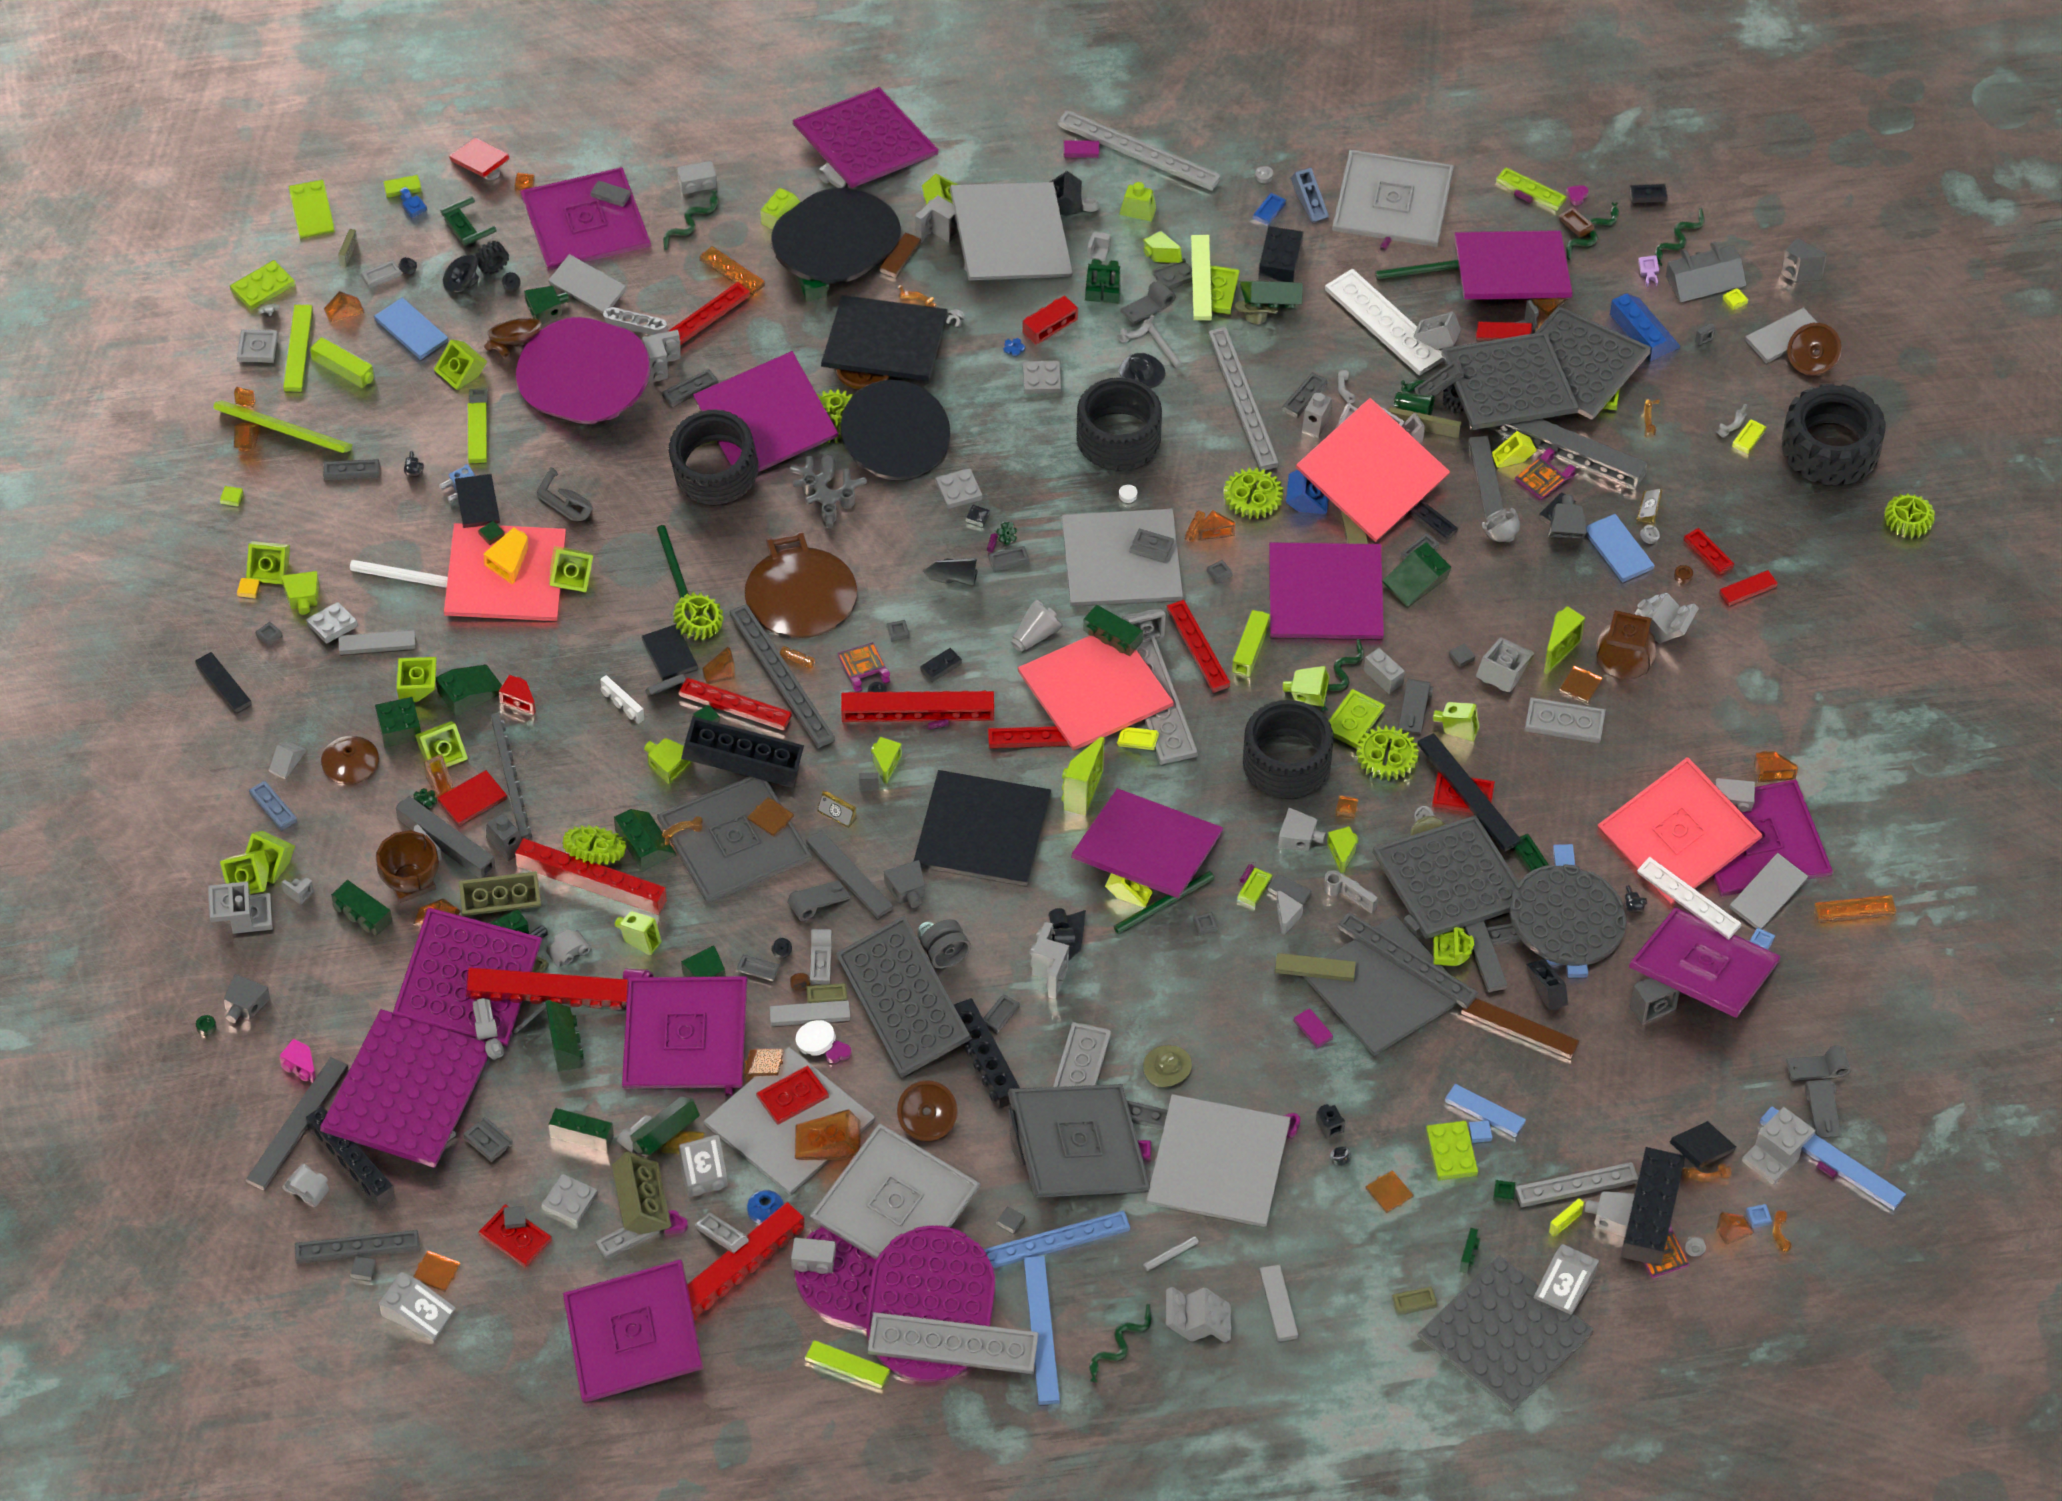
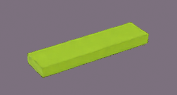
M1506 167L1496 178L1497 183L1513 191L1516 189L1532 196L1534 201L1555 211H1558L1566 201L1565 195Z
M486 402L468 403V463H487Z
M815 1340L805 1356V1360L880 1389H882L890 1373V1368Z

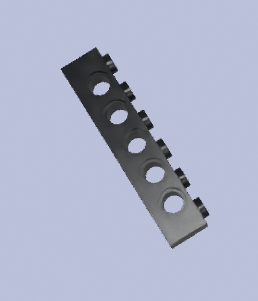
M972 998L954 1004L972 1038L964 1043L966 1054L972 1057L975 1071L980 1072L983 1086L988 1087L991 1101L993 1103L996 1102L999 1109L1011 1105L1008 1091L1009 1089L1020 1087Z
M323 1106L306 1116L308 1130L378 1209L396 1199L393 1185L355 1142L320 1131L321 1124L328 1113Z

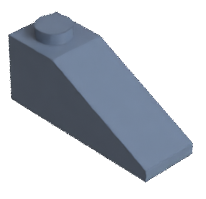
M1312 168L1295 172L1290 179L1295 193L1312 223L1329 218Z

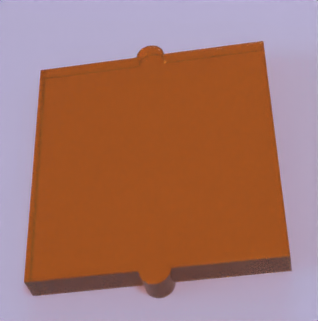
M1573 666L1559 691L1572 696L1573 699L1576 698L1588 703L1602 678L1590 673L1589 670L1585 671Z
M767 797L760 805L756 806V809L747 818L774 837L782 828L786 827V824L794 817V814Z
M784 1049L750 1050L748 1059L745 1061L744 1076L778 1075L780 1066L783 1064Z
M1393 1170L1382 1177L1378 1176L1377 1180L1365 1187L1386 1214L1397 1207H1402L1403 1203L1414 1197Z
M427 1251L421 1263H418V1269L413 1278L427 1286L445 1292L450 1282L455 1279L454 1275L460 1263Z

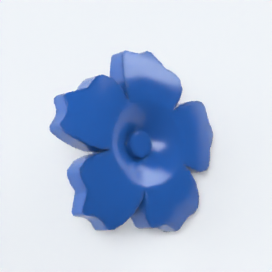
M1019 338L1012 341L1010 339L1005 340V347H1003L1004 352L1007 354L1012 353V356L1019 355L1025 349L1024 344L1021 343Z

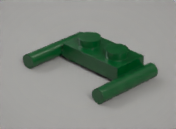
M473 196L440 210L446 223L464 246L497 232L495 226H491L477 233L461 211V208L475 203Z

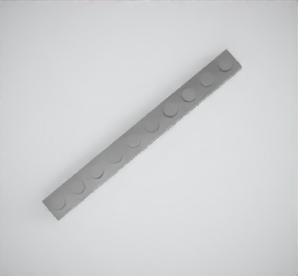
M1066 110L1058 121V126L1090 140L1099 141L1104 146L1212 191L1220 181V174Z
M1227 328L1211 330L1208 336L1260 471L1277 468L1279 462Z

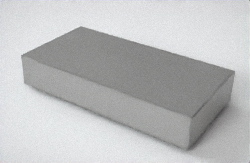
M392 260L364 271L361 275L370 289L400 277L402 273L395 261Z

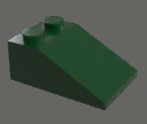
M1425 542L1407 556L1382 583L1408 608L1448 579L1452 567Z
M487 664L451 669L436 677L437 692L455 716L499 696V690L502 687Z

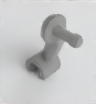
M1150 315L1149 320H1144L1137 331L1127 332L1126 329H1121L1122 335H1117L1122 343H1126L1132 338L1144 336L1153 327L1152 320L1154 315Z
M1340 370L1338 373V392L1347 403H1354L1356 396L1345 388V380H1348V370Z
M1744 404L1741 410L1736 411L1733 424L1725 426L1721 423L1719 425L1721 429L1716 432L1722 438H1725L1730 432L1741 427L1746 417L1744 411L1748 407L1747 404Z

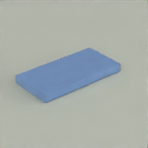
M403 297L374 316L375 321L420 360L449 342L448 337Z
M1616 514L1586 526V536L1622 583L1654 569L1655 565Z

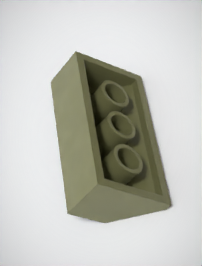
M537 871L459 881L463 916L541 906Z
M626 1151L612 1164L624 1229L640 1235L669 1229L671 1223L658 1162Z

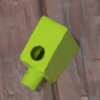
M1142 182L1128 185L1119 215L1152 222L1156 211L1153 190L1145 188Z
M317 571L282 575L283 588L290 608L293 610L298 609L302 615L308 614L310 607H315L318 604L319 579Z
M1320 666L1295 671L1293 681L1283 682V692H1291L1294 700L1310 705L1324 706L1330 679L1326 667Z
M1448 702L1444 711L1435 710L1433 721L1443 723L1444 733L1474 742L1479 730L1476 704Z
M664 738L658 745L649 741L644 747V751L649 753V767L668 784L692 762L681 759L683 745Z
M631 911L625 918L618 917L615 921V927L621 930L624 941L650 956L662 943L656 920L653 917Z

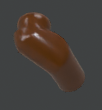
M491 339L487 340V343L484 344L487 351L491 352L493 349H496L504 359L510 356L509 350L503 344L496 343Z

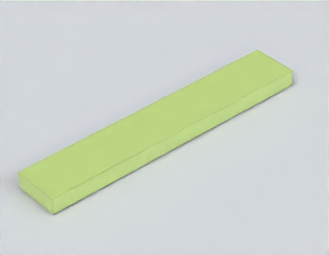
M1191 235L1193 320H1212L1209 235Z

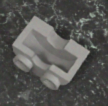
M567 929L554 937L556 941L551 947L547 946L546 953L557 967L560 968L563 965L570 964L575 955L584 956L592 948L578 930L571 931Z
M302 1164L297 1168L282 1187L283 1190L293 1196L295 1194L300 1196L304 1202L314 1208L329 1192L328 1185L326 1184L328 1179L321 1173L316 1174L306 1164Z

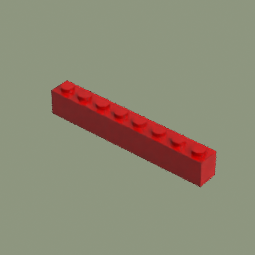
M994 691L841 693L842 722H925L948 719V721H994Z
M524 838L515 852L517 867L532 872L537 871V874L656 915L660 914L667 901L666 887L597 863L590 864V861L576 860V856H569L570 854Z
M469 967L466 997L474 1000L490 998L492 1001L505 999L514 1003L530 1001L532 1004L546 1003L547 1000H551L559 1004H570L572 1007L586 1005L594 1009L610 1007L612 1010H620L625 1008L627 1003L628 979Z
M786 1202L746 1235L748 1238L747 1243L734 1253L728 1250L689 1282L687 1286L694 1321L704 1310H709L716 1300L726 1296L733 1286L739 1285L745 1276L755 1272L762 1262L769 1260L774 1255V1252L779 1248L785 1247L791 1238L801 1234L805 1228L804 1216Z

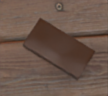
M1571 208L1559 215V220L1579 237L1594 230V225L1575 208Z

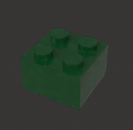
M413 697L375 705L384 748L417 741L415 735L421 733V728Z

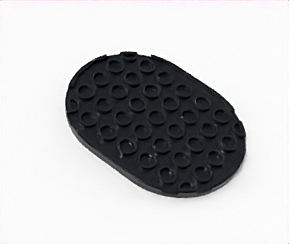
M831 188L810 195L782 215L773 227L771 247L780 264L801 278L809 281L810 279L818 280L821 283L834 284L836 281L844 280L848 282L861 277L892 253L899 242L901 226L896 213L880 198L857 189Z

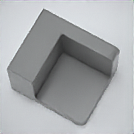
M1093 231L1087 247V259L1105 261L1110 248V235Z
M307 877L302 881L295 879L291 883L286 880L282 881L283 893L300 905L314 893L313 883Z

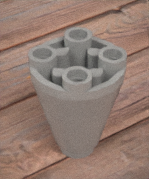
M1037 599L1030 606L1019 625L1011 644L1016 650L1022 652L1053 635L1063 625L1056 619L1057 614L1051 608L1047 610L1043 603Z

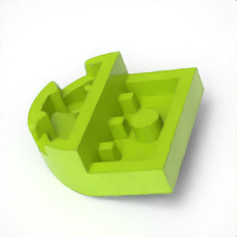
M1455 927L1453 932L1434 936V965L1457 966L1464 963L1473 951L1474 939L1472 935L1468 936L1464 933V929Z

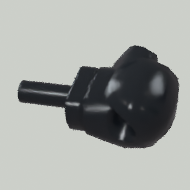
M410 451L409 457L405 459L404 473L407 476H419L420 472L424 469V463H420L418 458L414 457V452Z
M1627 885L1626 890L1628 893L1625 894L1627 910L1631 913L1643 911L1647 904V898H1640L1639 894L1632 892L1630 885Z

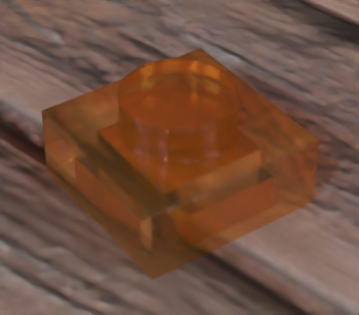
M517 173L514 185L515 191L533 188L534 174Z
M240 387L235 388V403L253 408L255 404L254 391Z
M1339 795L1336 815L1355 819L1358 799Z

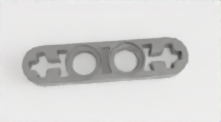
M613 307L606 309L603 313L605 323L649 335L668 332L667 323L661 318Z

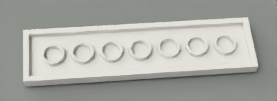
M1354 269L1349 270L1325 285V291L1419 376L1444 361L1441 354L1442 349L1437 350L1415 339L1413 335L1417 326Z

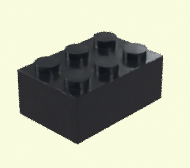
M1268 226L1259 264L1258 280L1294 282L1303 246L1304 231Z

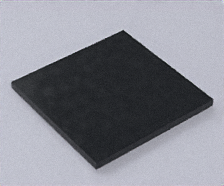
M842 295L821 361V367L929 381L948 315V309Z
M938 770L913 862L919 860L921 868L1028 886L1051 796V789Z

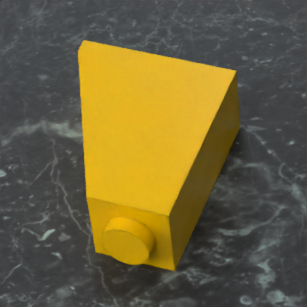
M513 527L484 553V565L513 584L528 550V536L523 531Z

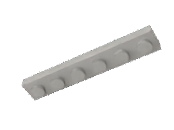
M1630 1162L1516 1186L1515 1192L1522 1208L1636 1184L1638 1177L1633 1163Z

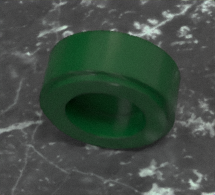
M210 1015L200 1016L196 1020L198 1033L201 1035L212 1034L216 1030L215 1019Z

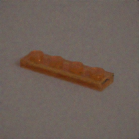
M713 246L700 255L701 262L734 284L739 282L750 291L752 296L765 286L764 280Z
M1892 895L1818 902L1814 905L1818 923L1892 916L1896 913Z

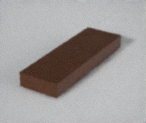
M905 232L895 249L880 267V272L896 278L921 244V238Z

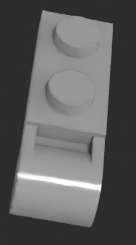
M1335 870L1325 874L1324 891L1326 894L1336 896L1341 892L1371 914L1377 909L1378 898L1373 892L1361 887L1357 881H1353Z
M812 929L810 984H830L832 929Z

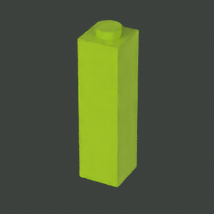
M321 337L310 347L313 361L362 389L373 380L374 373L371 364Z
M1251 611L1233 659V673L1251 676L1270 625V614L1263 611Z

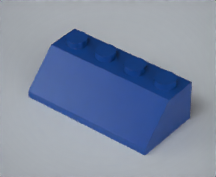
M1626 293L1611 301L1610 315L1629 338L1651 347V353L1646 357L1650 362L1680 348L1679 343L1640 298Z

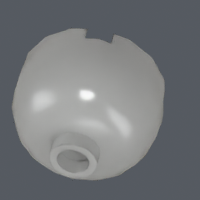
M1510 508L1511 511L1501 509L1488 516L1486 524L1482 523V528L1490 539L1495 542L1505 543L1514 540V536L1517 535L1520 529V519L1514 508Z

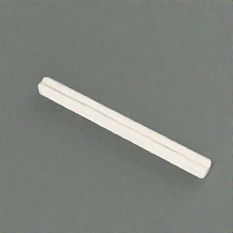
M352 560L350 564L351 571L447 588L448 577L357 560Z

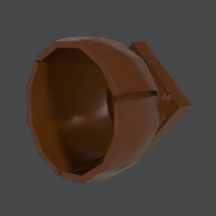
M1617 610L1614 611L1611 624L1604 628L1596 642L1597 663L1605 673L1619 679H1635L1650 670L1656 659L1655 637L1649 631L1652 618Z
M408 830L396 832L381 842L375 859L377 872L381 880L390 889H393L399 903L436 890L433 879L438 871L439 859L437 848L427 835Z

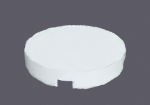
M815 1020L802 1026L797 1032L795 1039L798 1049L803 1054L807 1053L811 1054V1056H817L830 1050L836 1036L833 1027L828 1022Z

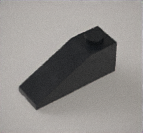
M1542 959L1527 963L1526 968L1542 1001L1549 1010H1557L1568 1005L1566 984L1547 961Z

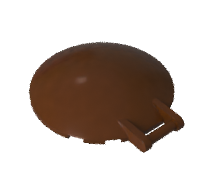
M803 531L797 532L795 535L772 539V537L766 538L770 555L753 568L745 585L746 604L756 619L765 626V629L778 635L779 633L790 635L791 638H809L825 634L835 629L836 625L841 621H845L853 611V606L857 600V584L850 568L835 555L824 550L808 547ZM799 542L800 545L778 551L775 549V546Z

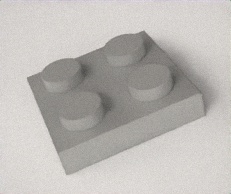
M241 329L237 361L274 363L278 339L277 330Z
M1059 361L1023 362L1024 394L1061 393Z
M970 468L935 478L936 485L947 509L982 500V493Z
M339 602L306 619L307 625L326 644L358 627L357 620Z
M562 1174L542 1203V1209L578 1225L596 1198L598 1191Z

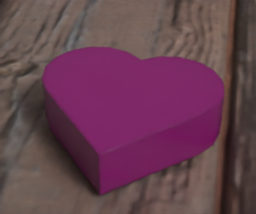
M1584 185L1567 187L1566 192L1573 205H1581L1583 200L1587 198L1589 190Z
M837 1040L832 1043L833 1046L826 1052V1060L832 1064L838 1063L840 1060H848L852 1055L851 1047Z
M1289 1113L1284 1115L1290 1117L1286 1138H1293L1297 1133V1128L1300 1126L1301 1119L1298 1114Z
M669 1210L671 1227L664 1230L665 1234H681L686 1232L688 1229L687 1219L680 1216L677 1211Z

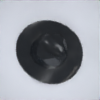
M464 255L451 262L443 276L444 287L452 292H460L476 283L479 279L476 273L479 262L478 258L474 255Z
M1135 353L1123 360L1119 368V374L1121 378L1134 379L1153 388L1163 382L1165 368L1154 356L1146 353Z

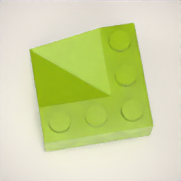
M1100 736L1072 759L1068 768H1064L1062 773V779H1064L1062 790L1064 792L1061 802H1064V810L1086 816L1103 773L1104 737Z

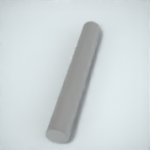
M1151 327L1149 329L1150 334L1175 368H1179L1182 365L1156 328Z
M1194 1236L1143 1264L1145 1271L1148 1272L1199 1244L1197 1237Z

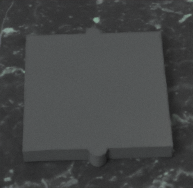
M546 1003L515 1028L513 1033L516 1034L544 1010Z

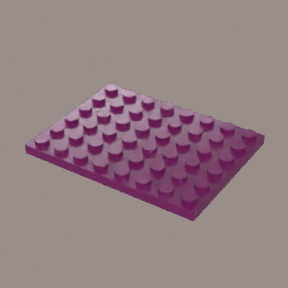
M380 1009L321 1124L320 1131L435 1168L489 1058L485 1050L486 1042L430 1024L392 1015V1012Z

